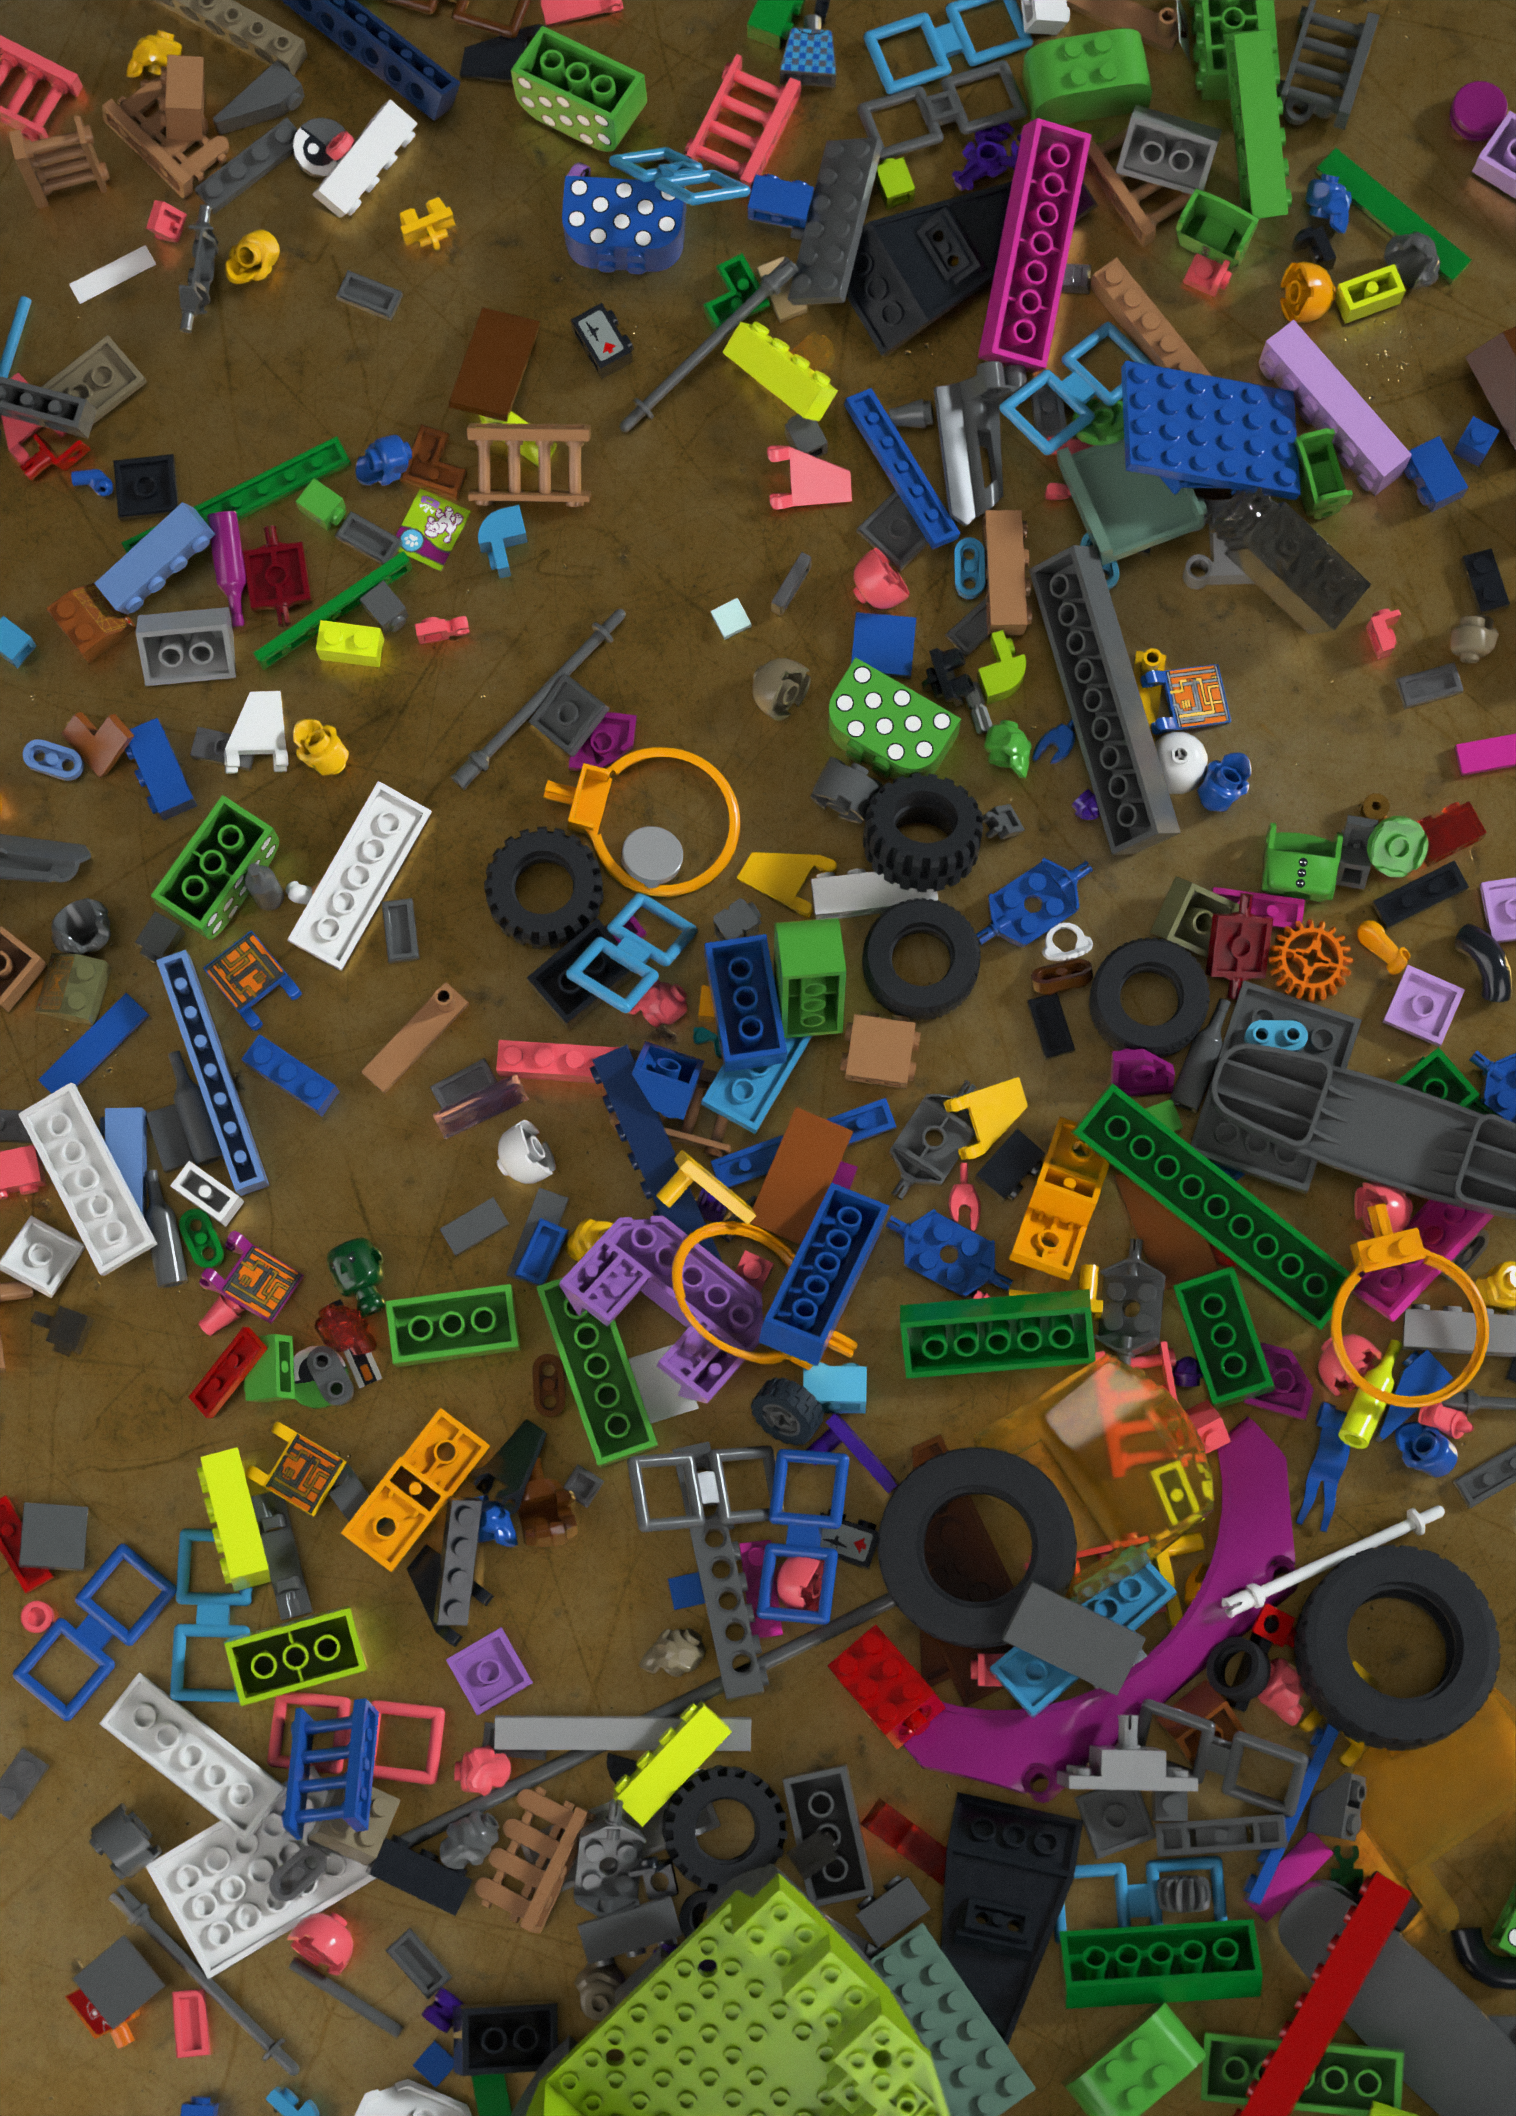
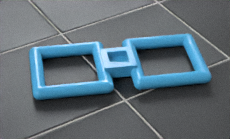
M957 0L951 2L945 7L950 23L934 28L929 14L922 12L865 32L863 36L886 93L895 94L949 75L951 73V66L947 58L964 53L970 66H976L1031 47L1033 38L1030 33H1024L1023 15L1017 1L1003 0L1019 38L977 53L962 21L960 12L995 0ZM921 26L937 66L894 81L878 40Z
M668 147L612 155L609 159L612 167L642 182L655 181L657 189L691 206L749 196L751 192L749 186L714 169L702 171L703 166L701 163ZM664 159L672 162L658 165V168L648 170L636 165ZM713 182L723 187L721 189L696 193L683 188V186Z
M1105 322L1062 356V363L1072 372L1063 381L1050 370H1043L1000 404V412L1043 454H1052L1095 419L1093 411L1085 405L1093 397L1097 396L1106 406H1112L1122 398V383L1109 392L1077 361L1087 351L1109 336L1134 362L1155 366L1113 323ZM1045 384L1079 415L1077 419L1049 441L1015 409Z
M638 892L607 926L608 932L622 941L616 946L603 937H597L566 971V976L619 1011L629 1013L659 978L658 972L645 963L651 958L664 967L669 966L695 937L698 929L694 924L654 899ZM641 906L682 931L665 952L623 927ZM601 951L630 971L643 977L625 999L582 973Z
M184 1528L180 1531L176 1601L181 1605H197L196 1624H177L174 1627L170 1697L175 1701L239 1702L235 1683L234 1689L183 1688L186 1637L233 1638L249 1633L250 1629L248 1626L230 1625L231 1606L250 1605L253 1587L240 1590V1593L189 1592L192 1541H215L212 1529Z
M1219 1856L1150 1860L1145 1866L1147 1883L1128 1884L1126 1866L1121 1862L1076 1865L1074 1879L1114 1876L1118 1928L1131 1927V1918L1150 1917V1926L1163 1925L1162 1910L1159 1908L1156 1898L1159 1873L1210 1869L1215 1921H1228L1223 1862ZM1065 1902L1054 1928V1938L1057 1945H1059V1931H1067Z

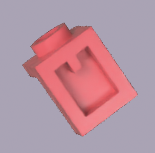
M155 200L146 229L155 233V238L159 240L179 243L187 214L164 201Z
M1196 253L1183 283L1216 297L1219 289L1225 290L1230 281L1232 273L1228 269L1231 261L1225 259L1223 264H1220Z
M1387 608L1375 612L1366 626L1378 660L1390 657L1395 648V634L1392 628H1387V626L1397 623L1401 616L1399 609L1390 612Z
M976 1654V1660H971L970 1676L971 1679H976V1686L1004 1687L990 1672V1667L1005 1654Z

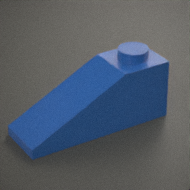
M1428 1349L1421 1354L1414 1351L1402 1362L1406 1368L1399 1373L1392 1394L1400 1396L1431 1394L1440 1390L1453 1377ZM1387 1404L1375 1435L1378 1443L1387 1438L1419 1408H1406Z

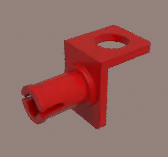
M35 433L32 437L40 445V450L24 464L20 465L22 471H25L24 473L30 480L34 481L51 464L58 466L66 472L91 449L87 444L78 440L62 455L58 456L48 442ZM78 451L76 455L69 458L74 452Z
M1264 1603L1252 1627V1632L1272 1642L1274 1646L1283 1648L1284 1644L1294 1649V1636L1297 1635V1631L1292 1626L1296 1618L1270 1604ZM1269 1615H1272L1271 1619L1279 1622L1278 1629L1273 1633H1268L1264 1628V1620Z

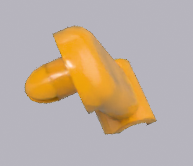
M1368 920L1360 924L1357 929V937L1360 943L1387 963V970L1391 974L1400 973L1410 959L1409 951L1405 947L1399 949L1385 934L1383 927L1376 921Z

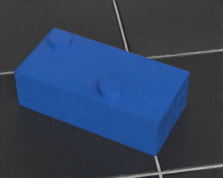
M762 934L705 943L704 957L724 1072L786 1063L787 1048L767 935Z

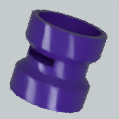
M440 1987L435 1994L434 2003L427 2006L421 2015L432 2025L444 2033H448L453 2026V2005L465 2004L452 1993Z

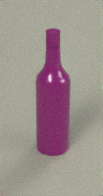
M223 511L208 514V526L215 533L210 541L217 585L228 599L232 627L245 626L241 594L247 579L237 512Z

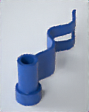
M1326 1402L1321 1403L1316 1416L1315 1425L1322 1427L1318 1449L1306 1478L1304 1500L1296 1520L1297 1524H1303L1315 1501L1319 1484L1323 1481L1324 1510L1320 1531L1327 1532L1336 1503L1337 1486L1346 1467L1350 1452V1446L1338 1437V1432L1348 1412L1338 1410L1335 1405Z

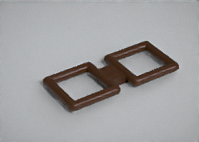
M440 0L382 1L431 15L436 11ZM447 0L456 3L451 15L454 22L510 39L517 37L531 0H518L509 25L465 13L470 0Z

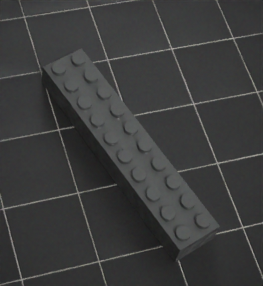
M1073 545L1030 568L1029 572L1089 778L1096 796L1112 855L1137 854L1181 832L1097 548Z

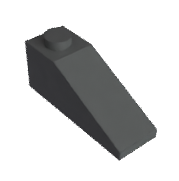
M276 60L212 118L216 131L220 135L284 116L289 110H295L300 106L305 97L302 84Z

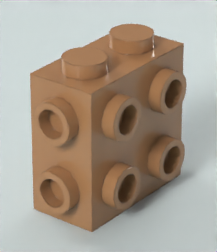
M861 1011V1015L854 1014L853 1023L847 1022L844 1039L850 1041L849 1053L842 1052L840 1071H846L845 1080L906 1089L908 1080L914 1081L916 1063L910 1062L912 1050L918 1051L921 1033L915 1032L916 1023L910 1022L908 1017L898 1015L892 1016L891 1019L879 1018L878 1013L871 1011Z

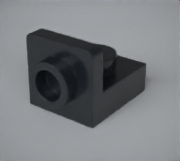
M1323 226L1315 229L1307 227L1299 231L1294 237L1293 251L1298 252L1310 247L1309 255L1314 264H1318L1326 269V271L1333 269L1336 255Z

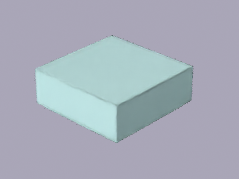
M738 598L711 611V615L724 640L751 627V622Z

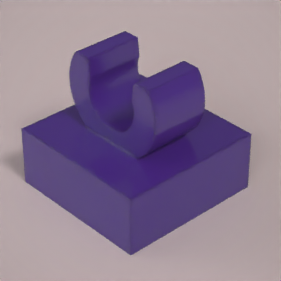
M702 1187L697 1204L704 1219L712 1223L723 1221L728 1208Z

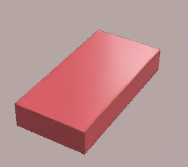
M203 1988L173 1991L172 2002L177 2058L210 2055L206 1991Z

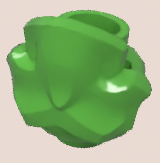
M1001 720L1000 724L992 725L987 730L984 748L990 754L988 762L999 767H1011L1020 778H1026L1029 768V754L1032 748L1031 741L1027 740L1025 733L1018 729L1017 723Z

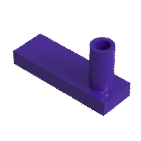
M838 1413L832 1415L825 1422L830 1428L806 1449V1451L832 1452L843 1442L888 1494L894 1491L900 1484Z

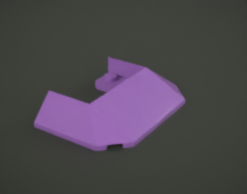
M650 1216V1219L633 1220L632 1217H620L559 1282V1286L579 1317L587 1310L606 1326L615 1319L639 1291L644 1293L688 1328L658 1361L657 1367L681 1385L678 1396L708 1403L743 1364L745 1359L731 1355L706 1340L689 1323L678 1305L672 1285V1265L679 1246L688 1235L664 1216ZM696 1244L688 1253L682 1271V1282L686 1296L684 1300L689 1310L702 1327L720 1341L732 1347L753 1352L760 1344L758 1341L763 1325L761 1293L700 1244Z

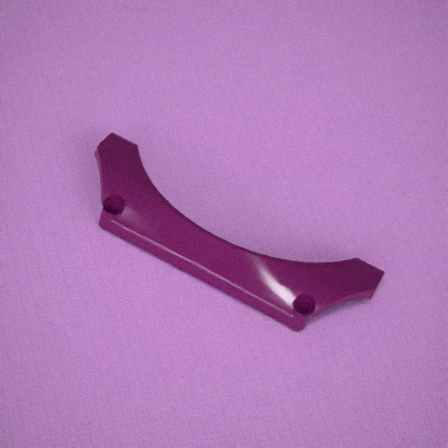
M1247 1416L1228 1432L1231 1442L1217 1448L1222 1477V1513L1217 1543L1202 1585L1186 1613L1169 1635L1146 1658L1130 1669L1118 1695L1116 1696L1102 1688L1094 1689L1072 1699L1049 1704L1033 1719L1024 1709L984 1710L942 1702L946 1708L930 1721L927 1730L918 1736L914 1735L903 1745L922 1769L925 1768L965 1777L1022 1794L1028 1792L1036 1802H1049L1066 1788L1057 1784V1771H1066L1067 1765H1084L1086 1768H1089L1090 1745L1115 1746L1118 1743V1715H1139L1142 1702L1145 1699H1151L1164 1704L1207 1667L1210 1653L1219 1642L1229 1637H1242L1252 1629L1261 1607L1258 1609L1252 1607L1230 1618L1224 1611L1230 1607H1223L1222 1599L1245 1590L1246 1585L1250 1583L1261 1586L1275 1580L1276 1576L1280 1573H1290L1296 1570L1294 1568L1296 1559L1287 1459L1276 1444L1250 1417ZM1298 1583L1266 1597L1264 1603L1270 1604L1275 1608L1278 1607L1297 1590ZM1046 1779L1049 1781L1046 1790L1042 1792L1033 1790V1785L1037 1780Z

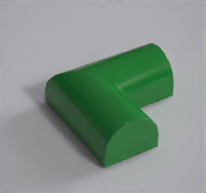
M743 253L716 266V270L725 284L728 293L703 304L707 320L714 331L760 288V284ZM766 297L745 319L769 308L770 302Z

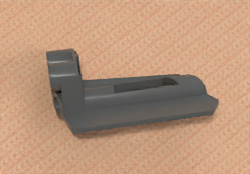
M988 361L976 367L977 375L959 383L933 388L949 516L963 526L970 524L975 518L985 513V510L992 508L1003 497L999 405L1028 383L1025 366L1011 365L1003 368L1002 362ZM979 446L985 447L988 450L991 484L986 488L984 487Z
M0 834V879L48 883L66 882L76 875L80 863L91 859V853L86 845Z

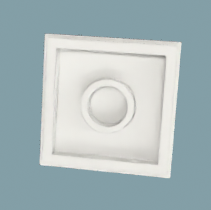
M30 1216L0 1259V1271L52 1298L84 1251L85 1244Z

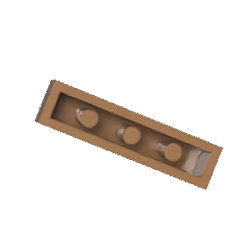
M985 510L982 520V532L985 550L987 635L1001 630L1004 631L1005 635H1024L1027 625L1032 623L1031 606H1026V596H1030L1031 590L1030 578H1025V567L1029 566V550L1024 549L1023 539H1027L1028 524L1027 521H1022V510Z

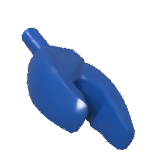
M1073 719L1067 725L1061 723L1048 730L1039 739L1032 754L1033 761L1036 762L1049 745H1054L1058 749L1050 764L1063 760L1070 753L1076 734L1072 731L1075 727Z

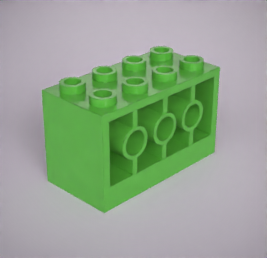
M1189 0V6L1194 7V17H1191V33L1196 35V44L1193 45V60L1198 62V72L1195 73L1196 90H1201L1202 101L1230 99L1224 34L1256 29H1270L1271 35H1275L1277 42L1274 0ZM1277 44V53L1273 54L1274 66H1278L1279 68Z

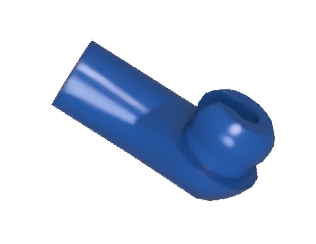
M99 469L71 472L73 486L89 485L101 497L109 496L113 492L112 480Z

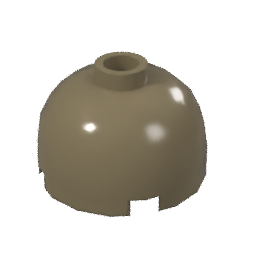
M776 658L760 666L753 675L754 682L752 685L753 699L759 709L774 720L781 721L788 718L791 713L787 710L794 702L799 707L808 692L811 677L806 674L809 671L808 668L799 662L787 658Z

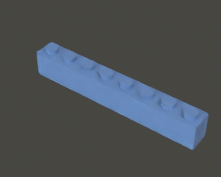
M186 950L160 958L156 962L234 1189L239 1196H243L268 1187L270 1185L192 959Z

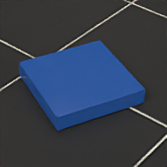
M856 612L851 663L856 657L889 677L911 679L916 617Z

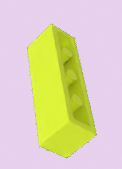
M740 322L722 353L800 416L820 421L838 392L837 389L829 384L831 379L817 370L814 372L810 369V362L802 356L790 353L788 351L790 347L778 338H771L768 335L769 330L758 322L753 324Z
M702 1701L697 1705L694 1703L689 1705L681 1714L680 1718L682 1721L675 1729L669 1727L658 1739V1742L661 1744L652 1753L649 1750L646 1751L636 1762L638 1768L629 1777L625 1774L613 1788L616 1790L613 1794L615 1801L617 1802V1799L622 1800V1808L642 1827L732 1732L729 1726Z

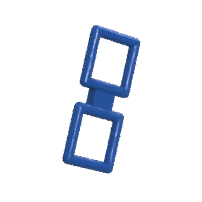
M780 1449L777 1452L769 1521L772 1524L788 1525L786 1544L768 1543L764 1549L757 1605V1616L760 1619L820 1625L829 1623L838 1552L834 1548L820 1547L822 1528L838 1529L842 1525L850 1461L847 1454ZM788 1462L836 1466L830 1516L782 1512ZM776 1556L808 1557L824 1560L818 1611L770 1607Z
M124 1543L119 1544L75 1597L76 1604L89 1615L77 1629L65 1619L58 1618L13 1671V1678L62 1720H72L115 1667L114 1660L102 1651L114 1636L126 1646L134 1645L174 1597L176 1586ZM123 1559L161 1590L160 1594L130 1630H127L90 1599ZM60 1634H63L99 1665L67 1706L28 1674Z

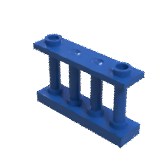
M366 1698L354 1700L353 1712L347 1717L314 1721L302 1707L295 1710V1719L291 1724L293 1738L285 1809L282 1811L281 1819L283 1827L296 1840L303 1839L304 1823L343 1818L356 1832L368 1831L379 1712ZM351 1729L350 1742L346 1746L312 1750L314 1734ZM348 1759V1769L344 1775L309 1780L310 1764ZM346 1788L345 1800L341 1805L306 1810L307 1793Z

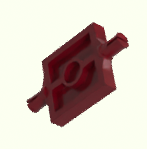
M270 525L271 535L268 526L263 528L266 544L257 549L242 551L252 612L267 609L276 610L278 626L284 627V615V622L287 627L291 625L288 608L312 602L306 557L302 541L289 544L278 542L277 527Z
M1240 894L1238 912L1231 914L1213 913L1205 974L1210 977H1225L1229 979L1227 998L1238 999L1242 981L1251 978L1266 979L1273 918L1251 913L1254 896L1252 894Z

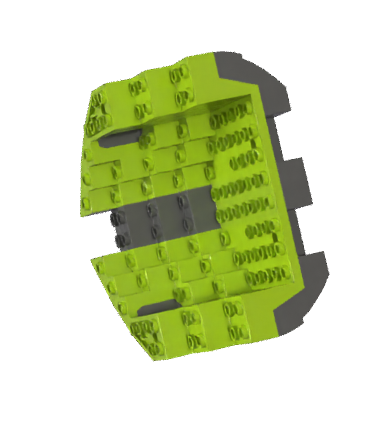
M770 1863L766 1868L754 1869L730 1879L707 1901V1919L671 1954H668L660 1947L615 1991V2009L580 2043L569 2035L545 2059L510 2116H950L931 2053L914 2027L901 1999L889 1989L878 1970L855 1942L822 1913L794 1882L775 1865ZM705 1959H711L716 1962L717 1967L713 1971L706 1972L700 1969L699 1964ZM611 2049H620L624 2052L625 2056L621 2060L613 2061L606 2054Z

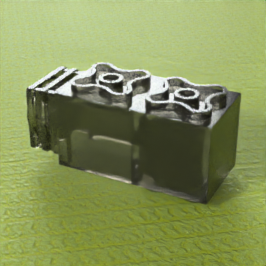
M1260 487L1246 488L1237 493L1221 509L1215 522L1209 528L1211 533L1217 534L1216 537L1219 540L1225 541L1224 545L1228 549L1224 554L1308 634L1335 631L1371 586V583L1286 502L1279 504L1275 501L1271 502L1269 500L1270 496L1263 494V489Z

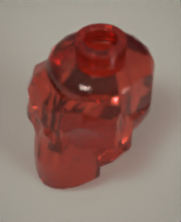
M329 1304L318 1312L319 1317L315 1321L314 1328L322 1343L326 1346H334L337 1352L350 1349L353 1355L367 1354L376 1349V1340L367 1329L369 1323L361 1316L357 1309H350L345 1305L336 1306L335 1304Z

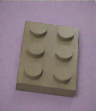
M107 335L41 387L87 399L97 410L94 424L147 383V381L109 335Z

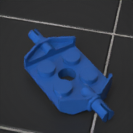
M1043 858L1041 863L994 894L990 893L988 895L990 923L987 927L975 933L979 944L983 945V943L994 936H1000L1011 944L1023 948L1079 911L1078 880L1093 872L1092 867L1088 866L1089 863L1085 860L1076 868L1067 870ZM1029 898H1036L1041 902L1042 908L1036 913H1031L1025 909L1024 902Z
M1477 1050L1469 1061L1484 1071L1482 1073L1484 1079L1481 1087L1480 1102L1500 1117L1516 1124V1053L1496 1062H1491Z
M935 1209L912 1224H907L891 1215L885 1227L901 1234V1238L904 1239V1266L964 1298L985 1284L990 1285V1283H993L1006 1290V1292L1010 1288L1013 1279L1000 1274L995 1269L994 1240L990 1241L937 1213ZM950 1246L957 1251L958 1258L955 1262L945 1263L942 1261L940 1251L944 1247Z

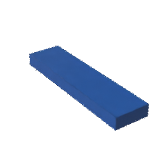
M125 993L38 1081L50 1093H54L70 1082L78 1087L150 1015L133 998Z

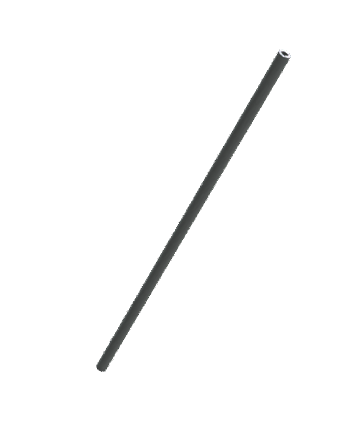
M888 1592L830 1621L828 1624L822 1625L758 1657V1666H765L767 1671L897 1605ZM751 1661L734 1670L739 1673L748 1671L751 1667ZM719 1676L641 1716H677L683 1713L692 1703L697 1705L700 1701L705 1702L725 1692L722 1677ZM571 1750L506 1782L502 1788L496 1787L492 1789L490 1794L486 1796L480 1795L399 1837L410 1842L408 1849L446 1831L450 1823H455L461 1818L469 1816L473 1811L484 1812L517 1796L520 1791L531 1789L607 1750Z

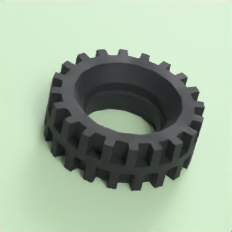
M722 1765L706 1770L701 1769L696 1771L697 1774L687 1779L670 1797L668 1807L664 1810L663 1814L664 1826L662 1828V1836L666 1845L665 1849L681 1874L700 1888L718 1891L730 1879L754 1869L766 1868L770 1863L775 1865L778 1858H782L784 1853L783 1845L788 1834L785 1820H787L786 1814L782 1809L777 1794L774 1793L765 1781L752 1772L743 1770L740 1767H725ZM720 1799H733L743 1804L751 1812L755 1823L754 1838L750 1847L740 1856L730 1860L716 1859L707 1855L699 1846L695 1835L696 1821L701 1811L710 1803Z

